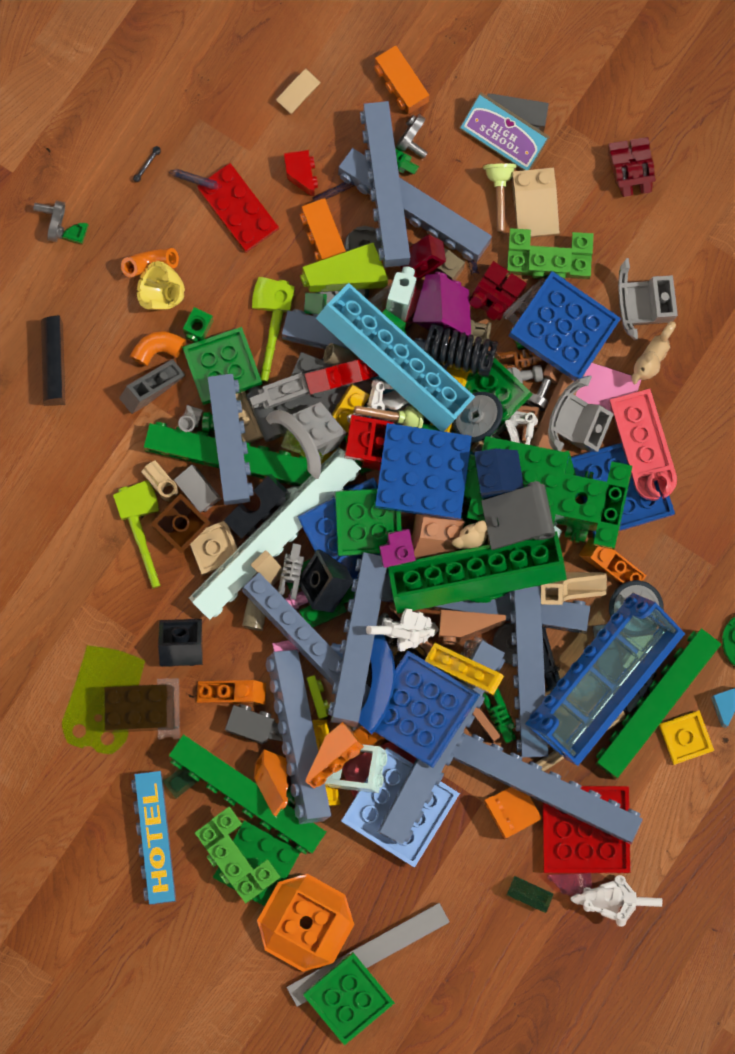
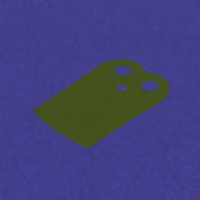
M87 645L62 721L64 736L69 744L79 748L91 745L98 753L113 754L126 742L129 732L112 733L115 738L111 745H104L101 742L102 734L109 732L105 731L104 687L138 686L145 660L119 650ZM96 714H100L102 716V720L100 722H96L94 720V716ZM75 725H84L86 734L83 737L77 738L73 735L72 730Z

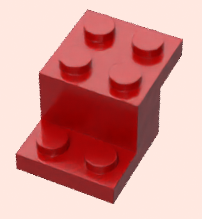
M351 415L344 458L362 461V468L380 471L387 423L393 424V422Z

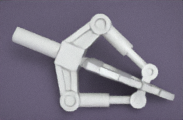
M379 379L372 381V390L367 403L368 408L380 410L388 408L402 411L405 407L411 405L396 390L383 394L385 389H394L387 382H382ZM354 413L351 414V415H356V416H361V417H367V416H364V415H358V414H354ZM351 415L347 416V420L349 423ZM376 418V419H378V420L389 421V422H393V424H396V421H394V420Z
M516 411L491 437L501 439L499 434L507 428L511 441L521 443L519 432L515 426L527 424L525 444L530 445L534 426L538 423V419L532 412Z
M412 609L404 610L400 622L393 621L391 618H383L381 626H367L366 628L368 635L384 634L391 638H398L397 646L399 651H405V649L411 647L416 648L418 644L425 643L429 637H433L439 631L436 624L431 622L429 617H424L423 613L419 611L417 613L413 612Z
M622 875L616 876L614 881L601 884L600 887L594 889L586 887L583 890V894H576L571 897V901L577 905H583L585 911L599 912L602 916L615 920L616 924L621 927L626 925L636 906L662 907V898L636 897V892L632 890Z

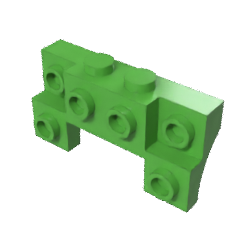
M510 228L507 270L509 274L528 275L534 279H544L552 271L563 279H590L594 233L573 232L571 248L530 246V229Z
M229 806L197 830L195 834L209 852V855L206 857L213 867L218 865L222 870L219 874L226 885L231 883L245 904H247L281 877L269 860H266L253 870L229 836L230 833L242 825Z

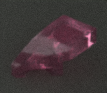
M591 873L547 875L550 882L553 881L560 889L559 891L568 896L583 894V890L586 887L592 889Z

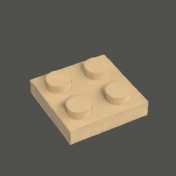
M224 521L207 527L190 544L202 576L216 571L237 550L230 528Z

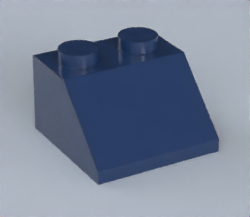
M495 448L474 452L482 499L492 498L524 488L518 450Z

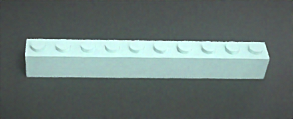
M339 447L321 465L319 479H315L311 475L189 597L191 602L209 619L217 617L222 612V607L227 602H232L238 596L237 592L253 578L257 572L251 564L265 550L272 557H276L283 551V546L288 541L291 542L298 536V531L302 528L297 517L298 515L330 500L333 496L335 497V491L343 490V486L348 481L351 482L358 476V471L361 468L353 459L344 458V450Z

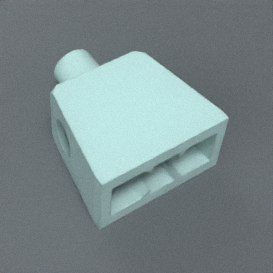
M403 267L401 273L396 272L386 309L403 321L406 320L417 279L414 277L415 270L411 267Z

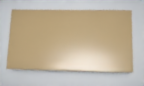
M267 550L251 564L255 571L260 573L272 586L281 578L283 568Z

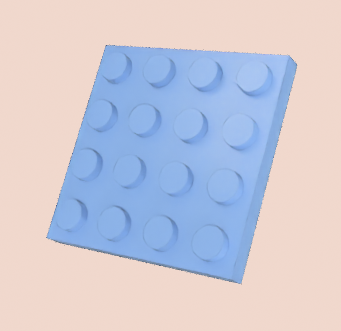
M386 747L387 763L383 767L382 775L384 781L379 793L359 791L341 819V822L415 868L460 793L443 782H440L439 785L435 784L431 790L434 792L433 797L428 804L425 803L421 811L424 813L418 823L414 822L411 828L413 834L408 842L404 841L403 844H398L378 833L379 827L413 766V763Z

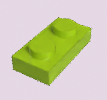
M315 675L307 677L319 720L327 719L329 705L327 700L323 701L321 697V692H324L321 680H316Z

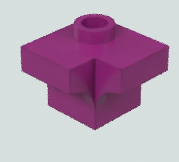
M408 528L387 533V543L379 546L384 568L416 561Z

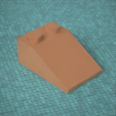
M416 514L411 537L415 560L456 552L458 548L453 546L452 541L459 537L464 521L462 519L453 520Z
M441 610L438 641H442V645L454 646L455 643H460L503 626L506 615Z

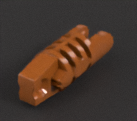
M527 348L496 353V359L512 357L513 363L502 364L506 369L540 365V360H543Z

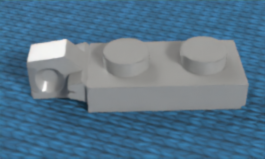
M299 373L263 386V389L258 390L259 395L249 399L253 409L264 406L266 409L308 395L310 392L303 373Z

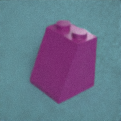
M435 272V274L426 275L413 322L427 330H430L433 323L442 326L443 332L445 328H450V336L453 330H457L458 337L461 332H465L466 337L471 334L469 290L461 286V282L448 279L444 273Z

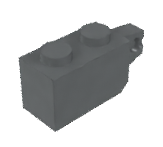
M239 704V707L233 706L225 728L226 732L260 744L268 742V739L283 742L282 734L278 730V724L271 718V714L260 711L259 714L252 712L251 707L244 704Z

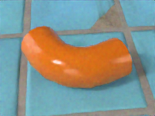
M174 248L146 251L124 258L121 262V269L125 276L131 278L141 275L145 268H148L149 264L156 261L164 262L174 269L179 263V256Z
M166 331L153 332L143 337L137 343L129 357L144 366H148L152 357L158 352H165L177 358L183 350L182 347L185 346L186 339Z

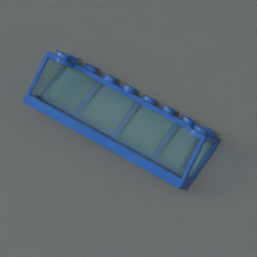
M632 593L624 600L619 610L611 616L610 621L598 632L592 643L584 649L583 654L571 665L564 677L557 682L551 693L544 698L537 710L530 715L525 725L567 761L578 766L685 633L656 602Z

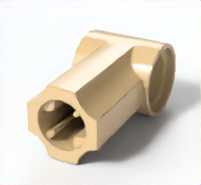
M156 460L144 467L141 473L164 501L172 502L179 494L176 483L171 480ZM172 486L174 490L171 494H164V488Z

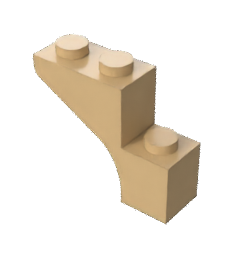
M566 572L567 580L541 585V604L563 605L564 601L570 599L606 595L607 573Z

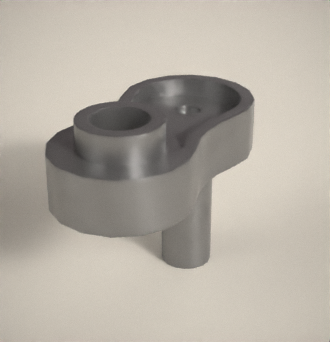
M412 115L406 123L408 128L398 141L396 147L402 152L408 148L423 159L428 152L412 141L425 122L426 118L422 115Z
M56 201L54 206L35 203L34 211L52 214L48 230V241L57 242L58 239H62L64 227L61 224L65 212V202Z
M544 378L537 395L533 394L525 404L531 407H539L540 411H545L549 402L544 397L551 381Z

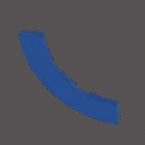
M384 634L374 636L370 658L372 684L368 699L360 712L358 722L371 734H373L383 720L395 686L394 659Z

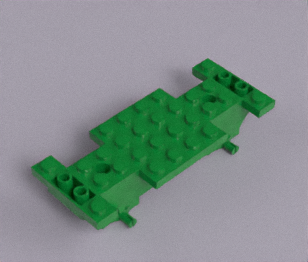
M423 424L422 426L423 429L440 431L433 425ZM485 436L482 451L495 448L518 450L524 487H528L529 483L536 481L545 485L553 525L557 522V524L571 527L573 530L570 541L574 542L575 539V543H579L581 531L591 530L596 531L594 546L615 550L632 473V465L611 461L608 479L605 482L593 479L594 473L590 472L589 475V471H585L584 477L566 474L569 453ZM469 454L463 505H469L467 520L485 521L481 502L485 499L481 497L475 455ZM578 496H585L588 499L585 504H578L575 500Z

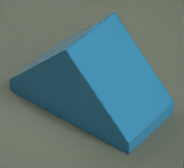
M735 688L711 697L719 722L724 728L729 725L735 712Z

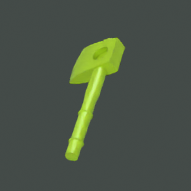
M258 277L253 292L252 308L273 311L260 376L262 382H268L283 312L291 310L295 286L289 285V282L285 280L276 281Z
M146 480L131 487L118 489L119 492L113 496L121 520L128 519L151 586L152 588L160 587L158 575L156 574L150 556L151 553H149L139 520L140 516L159 511L156 494L150 482Z

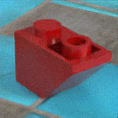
M309 150L284 153L287 180L308 195L315 196L318 182L317 176H312V169H315L314 157L309 156Z

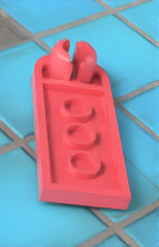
M646 389L610 399V407L627 463L633 466L631 476L636 491L644 499L651 501L659 500L660 494L656 491L654 484L657 481L662 499L668 497L676 487L677 475L651 390Z

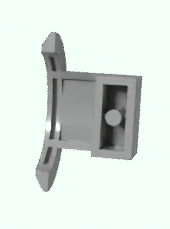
M626 258L619 270V305L626 333L633 340H637V329L633 325L669 323L678 316L673 275L655 276L646 282L627 283L630 264L629 258Z
M591 375L574 381L559 397L552 411L548 428V441L553 450H562L564 443L559 441L558 436L581 450L599 451L613 413L600 405L588 404L574 395L577 390L589 385L592 378Z
M321 402L292 415L283 410H275L266 417L270 425L279 423L296 437L305 452L308 464L307 470L315 479H319L321 474L319 452L324 455L337 449L346 435L345 430Z

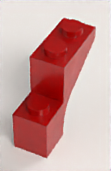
M361 359L305 374L310 394L379 376Z

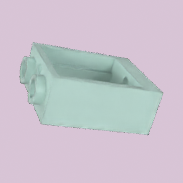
M363 745L364 747L360 750V752L373 753L368 783L340 780L341 769L331 774L324 784L332 788L379 793L384 781L382 775L383 767L387 763L386 750L379 746Z

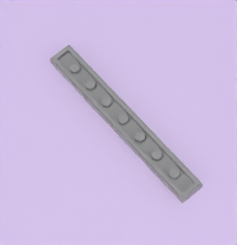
M440 903L340 957L333 964L326 965L293 983L287 989L296 1006H299L307 1001L303 993L352 952L368 968L448 924L450 921Z

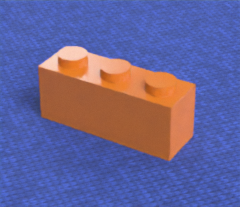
M397 46L392 47L375 58L374 69L379 77L383 76L385 79V86L391 94L394 93L397 97L396 102L401 110L405 109L407 114H410L429 102L430 95Z
M323 198L302 206V213L299 216L303 226L307 225L308 227L307 237L310 245L314 244L317 250L314 252L316 261L318 262L346 252L326 199Z

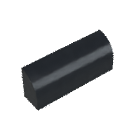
M60 315L49 316L41 320L44 406L66 405L63 322Z

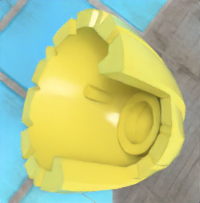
M161 261L152 262L142 272L141 279L137 284V290L139 291L137 292V299L143 308L150 310L170 309L180 304L184 299V284L180 276L169 265Z

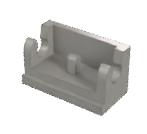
M191 465L174 479L200 513L206 512L222 499L196 466Z

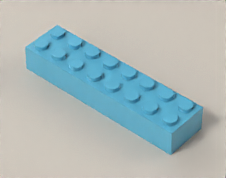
M350 283L316 317L322 325L440 431L444 432L475 398L472 393Z

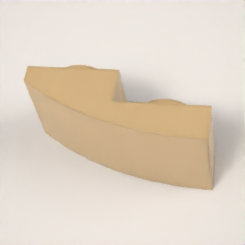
M305 69L276 100L290 114H293L321 82Z

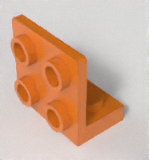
M512 787L484 800V804L504 840L542 818L531 797Z

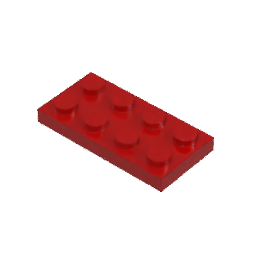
M231 163L208 178L217 181L218 185L211 186V188L202 185L197 186L198 191L245 253L279 230L277 223Z

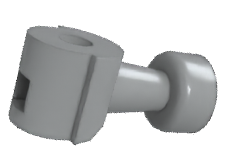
M541 365L532 366V370L519 371V369L514 367L507 369L522 384L523 381L534 379L535 382L543 381Z
M187 405L185 414L178 421L179 428L184 432H190L194 427H198L202 419L203 410Z

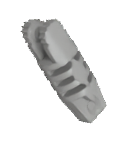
M293 543L291 554H285L278 592L283 595L285 582L293 583L290 596L291 599L296 600L304 557L299 556L301 545Z

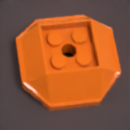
M309 874L278 882L257 919L265 951L302 972L333 964L354 926L346 895ZM304 916H308L312 920V925L308 929H303L300 926V919Z

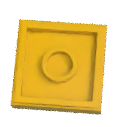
M700 710L659 724L673 765L714 751Z

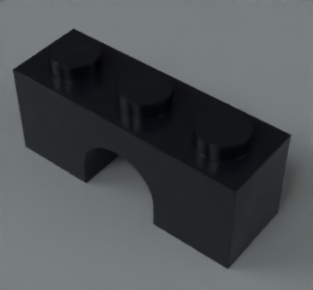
M272 474L268 475L253 490L261 501L258 510H249L241 503L223 520L241 539L245 535L250 537L258 529L255 525L260 520L265 522L273 514L270 510L275 505L279 508L287 500L285 495L289 491Z

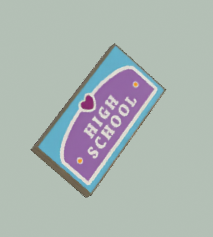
M482 92L479 93L459 127L523 170H531L550 139V136Z

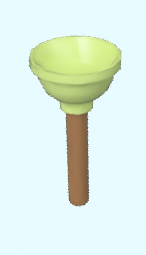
M516 164L483 165L487 177L494 182V187H496L497 231L504 232V187H506V181L512 178V172L516 169Z
M412 405L397 412L362 406L354 407V414L394 420L396 423L404 426L422 428L424 416Z

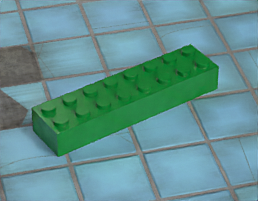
M555 531L556 535L545 540H535L532 538L496 550H491V545L416 559L413 562L388 567L397 614L403 613L405 609L415 611L567 580L557 531Z

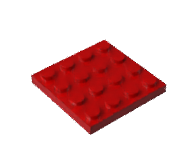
M581 786L580 788L586 792L592 790L601 795L600 799L607 802L609 799L621 804L620 808L625 811L630 809L629 786ZM543 803V873H631L629 843Z

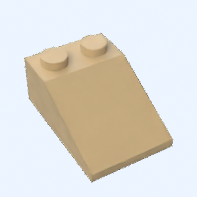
M554 168L512 172L511 183L517 229H530L531 237L559 235Z

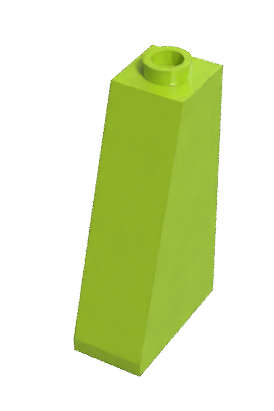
M374 243L304 266L302 275H300L303 286H307L310 293L341 291L348 283L356 290L388 287V278L379 260Z

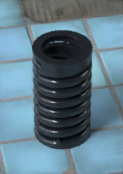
M431 324L424 351L436 362L439 361V364L442 366L447 363L449 368H453L455 365L456 370L462 368L464 372L470 370L471 374L475 375L478 372L479 376L489 378L498 347L497 341L485 339L481 346L482 338L477 336L473 344L474 336L472 334H469L466 339V333L461 332L458 338L457 330H453L450 336V328H445L443 332L442 326Z

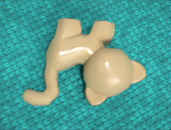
M669 322L661 335L655 336L643 354L637 359L634 373L631 376L634 385L639 380L651 379L660 371V362L666 357L667 351L670 349L668 338L676 328L675 322Z
M479 521L476 524L465 526L461 530L459 537L452 541L453 546L466 550L490 545L486 522Z

